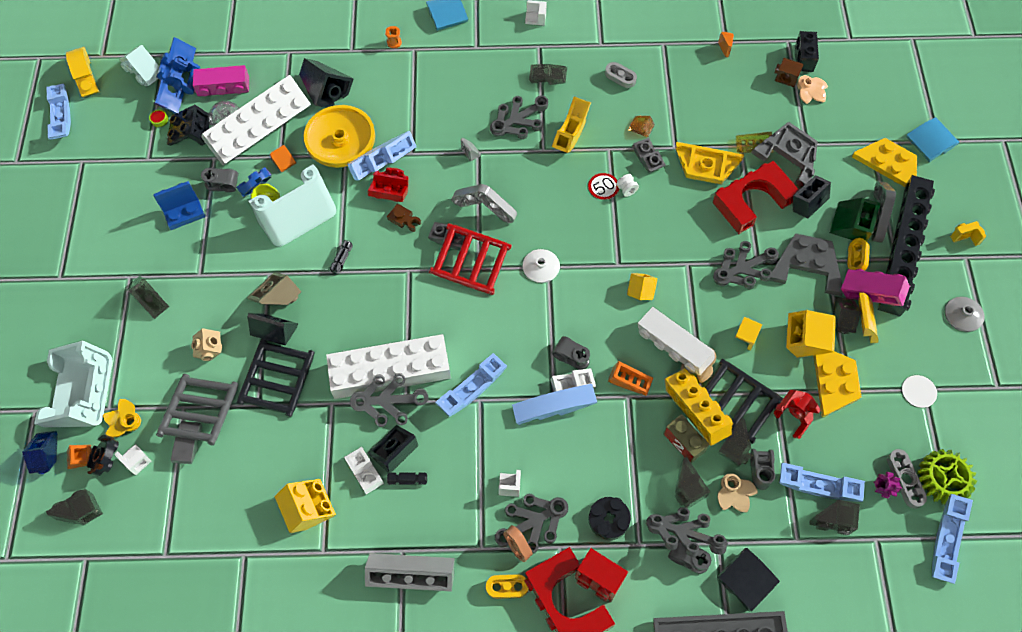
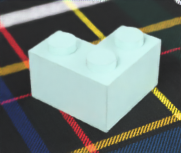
M143 45L134 48L119 59L121 67L126 72L129 71L130 74L135 73V78L141 85L149 86L158 79L156 76L159 65Z

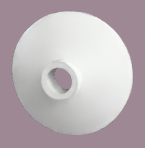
M544 249L530 252L523 261L524 274L528 279L537 283H546L553 280L560 269V263L556 255Z

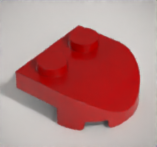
M388 167L386 171L380 173L376 171L373 174V182L368 189V196L394 202H403L408 193L409 177L405 176L404 171L398 168Z

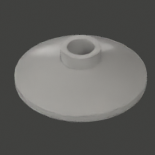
M956 297L951 299L945 307L947 321L957 330L972 332L980 328L984 322L983 309L973 299Z

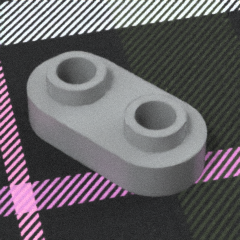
M611 62L606 66L605 75L608 79L625 88L635 86L637 80L635 72L616 62Z

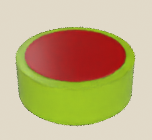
M155 110L150 114L149 120L153 126L163 127L168 122V116L163 110Z

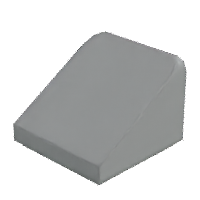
M461 138V150L470 161L481 156L472 142Z

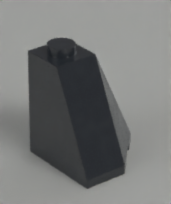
M306 58L303 60L299 73L313 104L325 108L334 106L335 101L348 96L354 80L352 77L319 61Z

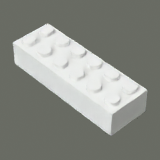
M289 75L205 131L201 138L220 163L225 165L311 104Z
M443 334L326 354L330 390L334 399L350 397L357 391L363 392L372 383L374 376L377 374L385 377V384L382 387H377L374 392L383 391L397 373H402L405 376V383L397 388L451 379ZM398 376L395 380L400 383L403 381V378ZM376 378L375 382L381 384L383 380L382 378Z

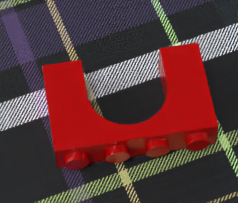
M774 160L768 164H762L756 171L748 172L740 180L736 179L729 186L722 187L715 192L712 203L738 234L753 227L757 218L743 200L742 194L752 189L762 190L768 193L781 209H784L793 203V195L799 191Z
M570 547L525 572L526 579L524 582L529 592L533 591L537 598L534 600L539 610H544L548 616L545 620L551 631L606 632L614 627L615 622L604 604L580 618H568L556 610L552 602L554 587L561 580L577 572L580 566Z

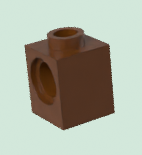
M783 58L782 63L777 64L774 73L777 74L775 81L795 87L803 64Z

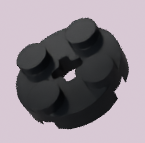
M100 436L98 438V441H101L99 445H94L91 449L87 461V468H91L90 471H87L88 474L98 477L103 472L108 473L113 465L111 459L119 445V442L111 436Z
M604 497L597 500L591 506L588 520L591 530L596 535L598 534L606 540H615L622 537L629 528L631 515L628 507L620 498ZM607 513L615 516L613 523L604 520Z

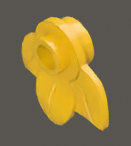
M126 399L119 400L118 410L103 414L105 422L110 426L106 431V435L111 437H119L125 432L135 431L141 424L140 416L135 413V405Z

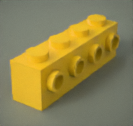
M686 368L665 378L667 393L710 446L732 435L733 422L731 418L721 411L717 401H713L709 397L708 391L698 384L696 377L690 374Z

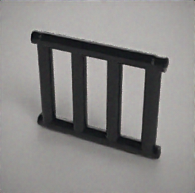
M261 339L236 403L238 405L246 403L283 412L286 416L292 417L315 352L312 350L304 352L267 343V340ZM266 350L304 359V363L300 370L262 361L261 358ZM262 368L295 376L298 379L295 387H290L254 377L257 369ZM251 385L292 396L289 404L284 405L247 395Z
M721 359L720 367L704 388L710 394L727 370L737 376L718 403L721 411H723L743 381L753 387V390L731 420L733 422L732 431L754 444L756 434L783 398L730 362ZM761 392L769 397L770 401L747 432L738 424Z

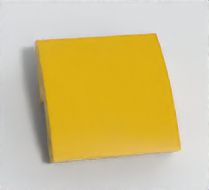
M859 293L858 303L863 336H869L870 343H878L873 302L867 294Z

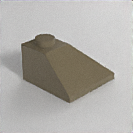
M274 272L247 298L260 304L288 305L298 299L301 290L287 275Z

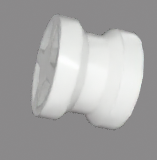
M631 174L624 175L616 183L618 188L622 189L625 197L631 196L639 189L638 183L633 181Z

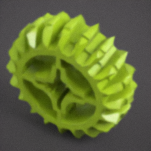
M940 449L937 452L932 451L930 455H926L923 458V461L919 463L920 469L917 471V474L921 475L919 480L924 484L922 486L923 489L928 491L926 496L933 495L934 502L941 500L942 505H945L950 494L967 499L971 497V493L976 489L974 485L977 483V480L973 478L976 476V472L970 470L973 465H967V458L961 459L960 453L953 455L952 449L946 452L944 449ZM936 463H944V464H947L948 466H947V467H943V466H941V465H940V466H937V465H935V464H936ZM946 488H957L959 491H948Z

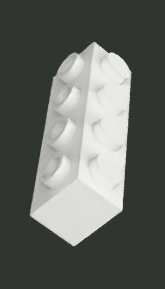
M654 307L638 322L639 334L643 338L652 340L659 350L663 351L664 349L674 361L683 363L685 368L691 373L695 372L700 376L715 359L714 350Z

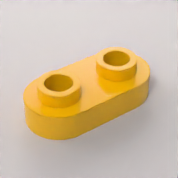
M856 238L849 245L847 266L851 270L862 269L865 271L869 265L870 247L863 238Z
M494 575L486 582L488 595L495 599L522 598L527 594L528 587L524 582L526 578L522 575ZM495 584H499L501 586V589L499 591L493 590V586ZM515 584H521L522 589L519 591L515 590Z

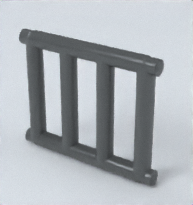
M183 374L159 425L156 436L163 437L164 435L206 441L207 444L214 446L237 391L238 383L233 381L231 384L196 379L190 378L188 374ZM186 385L227 391L224 400L183 394ZM179 401L221 408L217 417L176 410ZM172 418L214 424L210 434L168 427Z

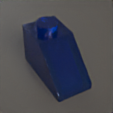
M57 431L37 433L22 451L29 474L47 473L56 463Z

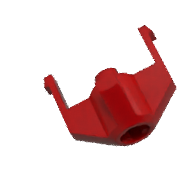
M789 390L781 403L777 404L774 415L779 419L784 410L788 408L789 412L801 422V425L793 434V438L800 439L813 421V413L819 414L821 410L809 393Z

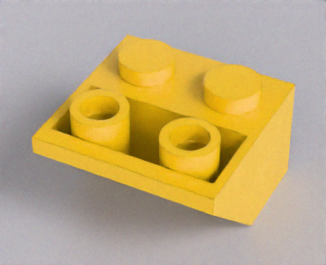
M809 310L788 313L786 348L797 358L833 353L836 317Z
M320 479L286 484L274 496L289 533L308 530L336 515Z

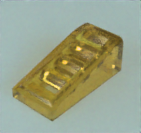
M772 131L736 135L737 152L751 153L758 146L756 141H760L761 144L772 135ZM749 141H752L753 145L749 146Z

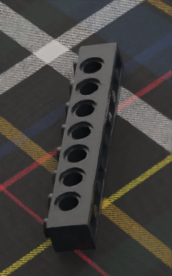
M912 175L906 183L886 274L905 276L910 287L903 306L879 303L878 310L901 316L911 306L909 297L915 288L913 278L918 273L916 264L922 255V251L919 250L925 240L923 231L928 225L929 220L926 217L932 207V204L929 203L935 193L933 180Z

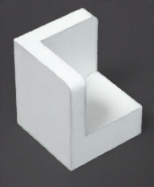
M527 0L525 24L545 26L547 2Z
M137 445L130 448L124 455H121L118 451L114 454L135 475L152 462Z
M516 470V474L500 473L499 495L519 497L521 470Z

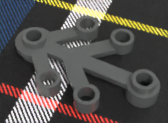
M542 95L535 98L534 105L518 113L519 108L523 105V99L520 96H515L512 99L513 107L510 118L504 121L509 109L508 105L500 104L498 106V118L490 125V132L494 136H503L507 133L518 135L519 139H526L528 137V130L525 127L514 128L510 126L516 124L532 127L534 131H540L542 129L541 120L524 118L536 111H545L548 108V98Z
M742 241L739 247L740 254L736 266L729 269L730 262L735 257V250L727 248L724 250L722 268L717 269L713 275L715 283L719 286L734 283L742 285L747 289H752L756 282L754 277L760 278L762 281H769L772 276L771 270L767 268L761 271L752 268L764 262L767 264L776 263L779 253L775 248L770 247L762 255L745 262L747 253L751 250V243ZM740 273L748 276L744 279L735 275Z
M397 373L379 396H371L377 387H382L385 384V377L377 374L374 376L372 383L363 392L357 391L351 396L350 405L356 411H366L375 419L378 426L383 427L387 424V416L379 413L371 406L379 404L395 418L398 425H405L408 420L407 414L400 412L392 403L414 402L416 405L421 406L427 403L428 392L423 388H418L413 394L391 395L398 386H402L405 383V376L402 373ZM398 376L403 378V381L400 383L395 380ZM382 378L383 382L381 384H377L375 382V379ZM423 395L424 399L422 401H418L417 396ZM362 399L364 403L359 405L356 403V400ZM404 416L405 420L400 422L398 417ZM384 417L385 422H378V418Z
M526 494L524 496V505L529 508L535 505L546 509L541 513L519 508L515 504H508L506 506L505 512L508 517L518 516L528 519L515 526L521 533L533 527L530 540L527 542L528 545H536V549L532 550L533 554L538 551V539L543 521L550 517L549 530L545 532L544 540L549 544L556 541L559 519L566 516L569 508L568 503L563 498L556 497L548 501L537 498L533 494ZM529 497L534 500L531 504L526 502V499ZM559 505L562 510L557 512L554 510V507ZM511 507L516 510L513 514L508 512V509ZM505 528L499 529L495 534V541L500 547H507L509 545L507 541H500V537L507 530ZM549 533L553 534V535H554V539H553V540L547 539V537H546L547 534H549Z
M680 507L675 514L664 517L653 514L646 520L648 530L651 533L659 534L665 542V547L669 550L677 548L679 539L686 549V554L690 557H696L699 553V545L691 542L689 539L691 538L709 544L710 551L714 554L721 555L726 552L728 542L723 535L717 534L712 537L693 531L694 529L709 527L710 516L707 514L698 515V519L679 525L672 524L677 521L689 520V509ZM668 531L674 533L676 536L670 535Z

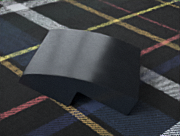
M744 548L717 576L729 593L734 594L743 606L751 612L780 582L772 571L748 548Z

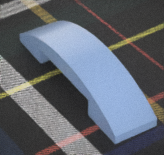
M64 83L47 87V100L50 104L48 139L52 140L69 135L71 117Z
M493 353L479 365L478 370L453 391L449 390L436 401V404L449 417L456 414L480 396L503 373L507 365Z
M781 463L779 483L786 487L830 499L863 502L865 481L845 476L843 478H836L805 471L800 466Z
M954 494L949 495L935 541L932 561L933 578L953 584L956 582L959 568L957 558L965 521H969L973 502L971 499Z

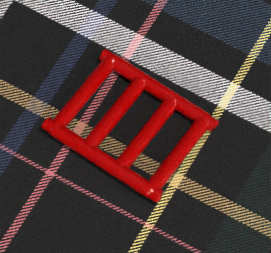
M448 223V232L435 265L431 267L429 273L494 295L495 289L493 287L507 250L510 251L512 245ZM458 233L465 236L453 270L449 273L441 270L454 234ZM475 239L483 243L470 277L466 279L458 275L471 241ZM490 245L500 248L487 285L476 282L488 248Z

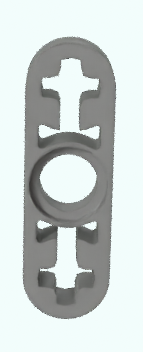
M901 449L892 451L887 457V463L894 476L900 478L899 483L902 487L900 492L903 499L910 508H920L926 503L927 496L910 458ZM894 458H901L902 461H895ZM902 474H908L911 477V484L903 482ZM913 495L918 496L920 500H912L911 497Z

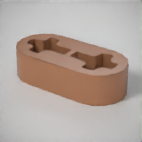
M511 525L503 535L515 556L522 562H526L533 555V552L520 530Z

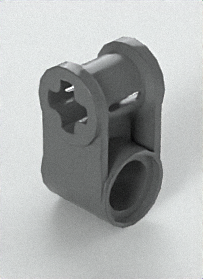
M206 168L202 171L201 178L205 182L206 189L210 191H236L239 176L237 171Z
M566 336L561 337L552 351V355L556 359L578 370L586 369L589 366L590 351Z
M751 449L752 482L759 490L769 488L775 479V458L772 449L768 451ZM759 475L766 476L768 481H763Z
M678 539L677 548L670 551L668 558L695 573H705L711 565L710 554L699 548L698 555L690 557L686 554V549ZM700 558L704 560L701 566L697 564Z

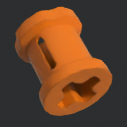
M396 26L388 27L385 32L388 38V47L392 49L399 48L402 44L399 37L400 29Z

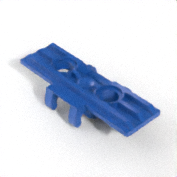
M173 38L169 53H164L156 76L161 82L154 104L175 114L179 112L184 93L194 94L193 71L194 69H201L199 65L193 62L196 48L178 38ZM190 71L188 82L185 83L184 78L181 77L182 73ZM168 86H172L175 89V93L170 92Z

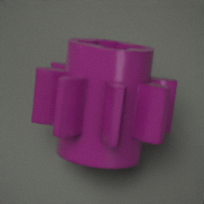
M886 472L885 475L879 473L873 482L876 487L875 492L880 493L882 497L889 499L890 495L897 497V493L902 489L899 483L900 478L895 477L891 472Z

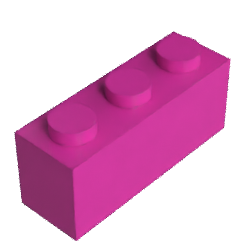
M245 65L194 69L193 87L197 96L249 92V74Z
M848 269L841 290L845 297L858 300L859 293H865L871 298L872 302L903 306L910 286L906 277L900 274L890 275L879 271L866 272L862 269Z

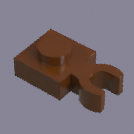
M398 203L387 215L388 221L401 228L407 225L408 229L412 232L416 231L415 226L412 225L413 223L421 225L419 217L413 216L412 211Z

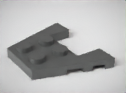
M788 122L760 145L756 146L751 153L765 161L773 149L802 169L795 183L803 187L812 179L815 173L813 166L814 161H816L818 141Z
M795 233L773 269L769 281L785 284L789 268L827 276L824 293L842 297V280L833 241Z

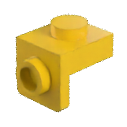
M976 221L958 225L950 237L953 242L971 238L974 245L977 246L986 238V234Z

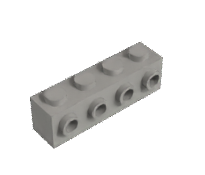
M369 553L365 566V586L452 592L455 558Z

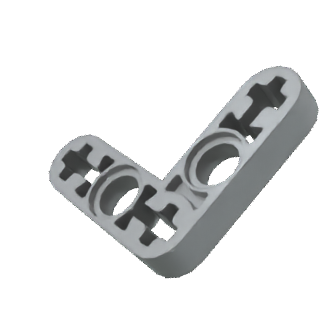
M484 184L458 189L454 192L451 199L454 204L460 207L483 203L495 215L507 223H513L517 216V211L492 188Z

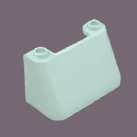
M314 164L302 171L301 179L304 184L272 202L268 196L259 195L249 200L259 225L275 246L288 244L336 214L335 204Z
M85 341L50 349L47 363L51 370L58 373L52 408L43 407L37 411L34 424L41 427H91L99 425L103 419L112 367L111 355L107 351Z

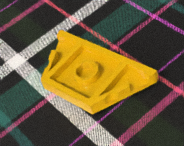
M887 138L861 148L852 155V158L903 187L906 186L912 175L917 176V155Z
M676 142L675 146L686 178L722 185L744 158V154Z
M835 351L833 353L813 355L822 417H826L830 413L840 410L861 398L856 360Z

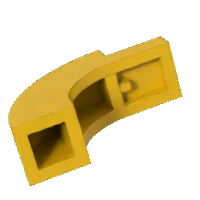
M85 47L66 52L67 63L81 97L84 98L100 93L90 68L91 62Z
M573 97L565 122L557 130L552 144L553 148L569 153L574 148L586 123V116L591 102Z

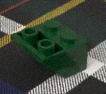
M865 198L838 202L829 233L850 240L863 238L867 242L873 234L881 203Z

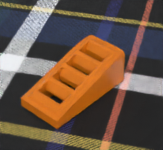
M620 361L613 366L608 382L645 396L648 394L653 381V377ZM626 374L629 375L628 380H625ZM634 377L637 378L635 384L632 383ZM641 380H644V381H645L644 384H643V387H640V386H639L640 383H641Z

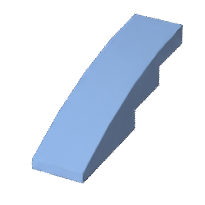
M407 131L375 147L347 165L354 180H360L369 173L378 171L386 164L395 162L416 148V144L410 131Z
M587 384L530 398L512 404L516 423L520 425L535 419L543 420L557 414L560 416L596 404L597 399L593 385Z

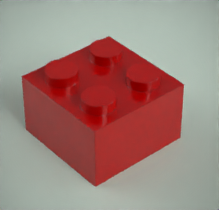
M590 548L577 569L575 579L578 580L577 583L587 590L588 588L596 592L595 595L601 600L612 602L628 571Z

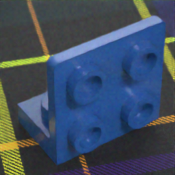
M189 181L179 183L174 187L153 194L165 215L170 230L206 217Z

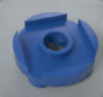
M264 167L259 172H253L248 176L249 180L247 182H242L236 188L243 197H246L252 193L253 188L259 184H265L272 175Z

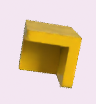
M631 273L627 295L638 300H653L658 278L642 273Z
M744 317L736 338L749 343L747 349L751 351L763 324Z

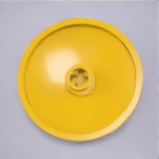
M335 105L319 111L309 120L304 130V143L309 155L318 163L328 167H347V164L372 150L375 142V130L370 117L362 110L349 105Z

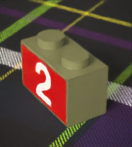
M682 414L667 425L663 433L690 464L704 454L710 445Z

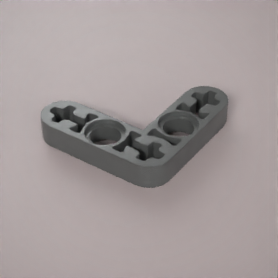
M877 181L873 195L881 204L871 240L882 243L893 210L896 191L887 182Z

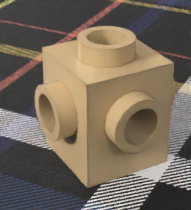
M202 328L193 335L191 344L193 357L200 358L203 361H211L218 356L222 350L220 332Z

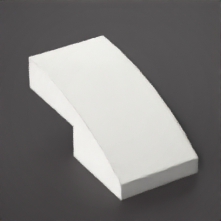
M591 369L574 370L571 374L552 376L550 379L554 392L592 384L593 388L596 387Z
M362 447L344 457L366 494L384 484Z

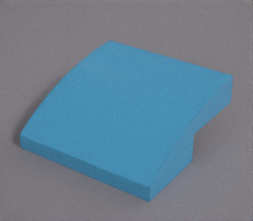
M461 0L426 1L437 31L468 22V17Z
M936 117L920 125L906 136L929 162L942 153H947L959 144V141Z

